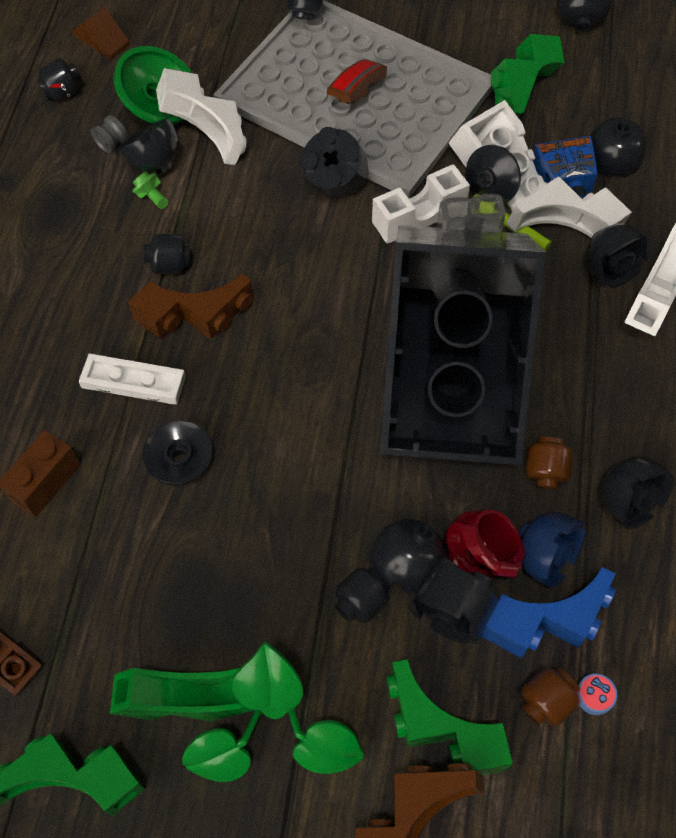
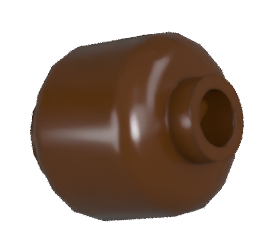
M537 438V442L528 446L526 476L537 482V488L547 490L558 489L559 483H565L571 479L572 449L565 445V440L560 438Z
M545 667L523 686L521 693L526 704L522 709L537 725L544 721L552 727L559 726L579 707L580 699L577 693L580 691V687L562 668L557 667L554 670Z

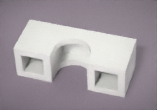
M454 164L427 175L425 187L412 198L408 199L400 187L374 198L372 223L387 244L397 239L398 225L427 227L465 210L470 185Z

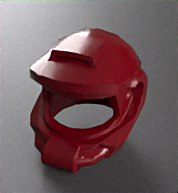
M479 510L464 512L452 522L446 533L450 560L461 570L470 574L474 571L480 572L491 580L496 576L514 578L521 570L525 551L519 532L512 521L499 511Z

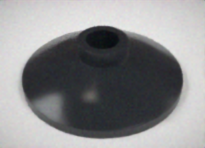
M490 144L478 148L469 157L466 165V181L470 185L469 189L473 195L478 194L495 206H500L512 200L517 194L521 183V171L516 158L509 150L499 145ZM486 174L489 175L490 182L487 180Z
M173 421L163 424L155 429L145 442L143 461L146 469L156 480L165 484L182 485L199 478L210 465L213 454L211 440L207 433L194 423ZM179 454L186 456L180 461H174V458Z

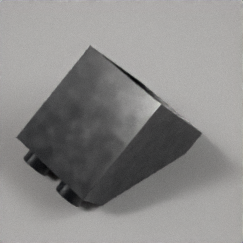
M398 225L380 454L512 465L522 464L546 252L528 234Z

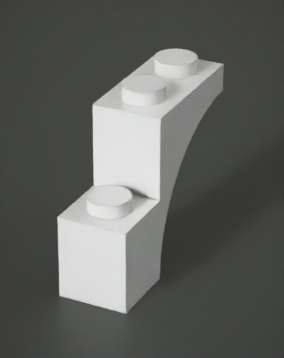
M164 68L156 89L159 110L183 118L197 126L217 146L224 164L235 165L240 154H243L246 148V138L242 134L241 115L237 112L236 102L204 96V89L200 87L198 74Z
M558 176L548 184L546 182L541 183L534 190L533 194L528 197L522 196L517 199L511 206L512 213L507 225L516 232L534 224H560L579 230L592 238L597 231L610 225L625 224L632 212L606 187L595 195L589 193L582 199Z
M676 223L624 322L653 336H656L676 297Z

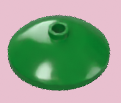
M140 46L128 50L118 60L113 76L115 90L122 103L133 114L150 123L166 117L169 118L173 125L185 121L183 118L159 110L156 89L164 68L192 73L190 68L173 53L158 47Z

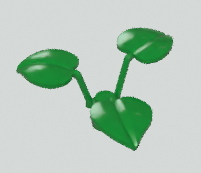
M264 642L256 653L239 668L233 679L232 690L235 698L245 707L254 710L243 736L236 741L233 733L227 729L207 730L195 737L186 747L183 753L182 764L190 772L216 782H230L242 777L248 771L251 762L250 754L242 747L248 743L262 713L271 719H279L286 713L289 714L295 736L301 740L293 748V757L298 764L311 772L320 774L342 772L359 763L365 754L354 732L338 721L323 720L315 722L307 728L306 733L301 729L296 714V706L303 696L302 681L290 662L273 646Z

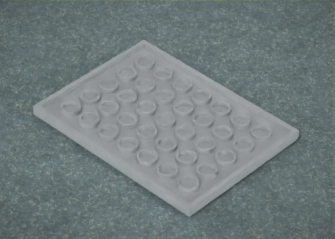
M323 0L322 11L319 15L314 16V20L292 17L293 12H289L213 94V98L235 101L237 112L241 117L304 148L308 141L315 134L319 133L322 128L332 127L347 131L357 140L367 156L369 169L367 179L390 190L400 187L409 199L449 148L450 140L459 128L472 118L492 92L493 87L490 74ZM362 59H368L387 66L386 78L374 82L373 85H369L368 96L357 99L355 103H341L338 101V98L327 94V88L345 69Z

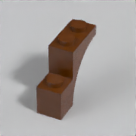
M240 274L236 279L222 287L199 293L175 292L162 288L150 281L128 301L133 319L160 340L168 333L175 331L182 320H185L209 339H212L218 332L226 330L231 320L240 311H245L251 305L254 297L251 280Z
M450 764L447 765L446 772H432V767L409 766L407 767V773L394 774L395 827L393 820H369V827L355 828V838H419L429 821L443 808L464 797L485 794L484 776L476 770H472V765Z

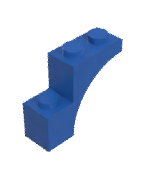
M602 567L594 580L585 589L570 598L553 603L522 602L502 594L481 637L520 658L524 656L528 648L533 651L536 650L544 630L579 648L586 638L592 641L602 622L596 616L601 606L606 609L608 608L616 592V588L610 586L616 574Z

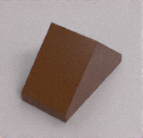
M105 6L72 30L73 36L110 60L130 46L128 38Z

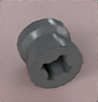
M111 115L104 119L101 126L97 125L91 129V135L96 144L109 154L115 150L118 143H123L128 139L125 127L117 118Z

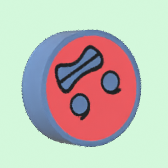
M590 674L584 677L578 684L580 687V691L577 693L580 699L579 706L585 712L592 715H602L615 705L617 690L614 683L608 677L602 674Z

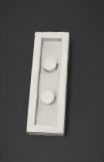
M88 354L79 384L84 389L177 405L186 374L182 369Z

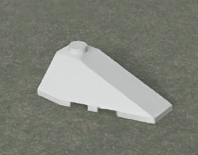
M505 100L463 124L449 142V145L465 167L471 154L485 145H499L513 154L520 167L521 183L515 197L506 203L510 208L517 199L533 194L534 190L544 182L542 176L538 175L533 163L535 159L532 149L528 150L524 139L526 132L523 124ZM486 174V178L490 182V177Z

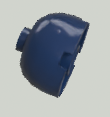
M561 512L544 513L536 517L531 523L526 522L519 531L525 551L522 562L525 571L535 580L549 588L560 584L566 575L559 572L568 561L572 565L575 564L583 547L586 530L581 527L585 525L584 522Z

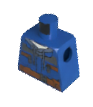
M591 136L535 144V159L533 163L537 174L542 176L544 182L548 184L559 176L582 199L592 192L597 177V167Z

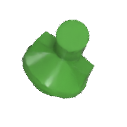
M145 171L133 181L136 187L132 192L142 199L147 195L160 209H164L168 205V200L156 188L161 182L155 172L149 175Z

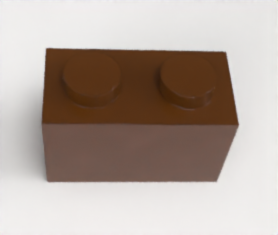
M44 430L0 479V488L9 501L36 518L81 464L69 445Z

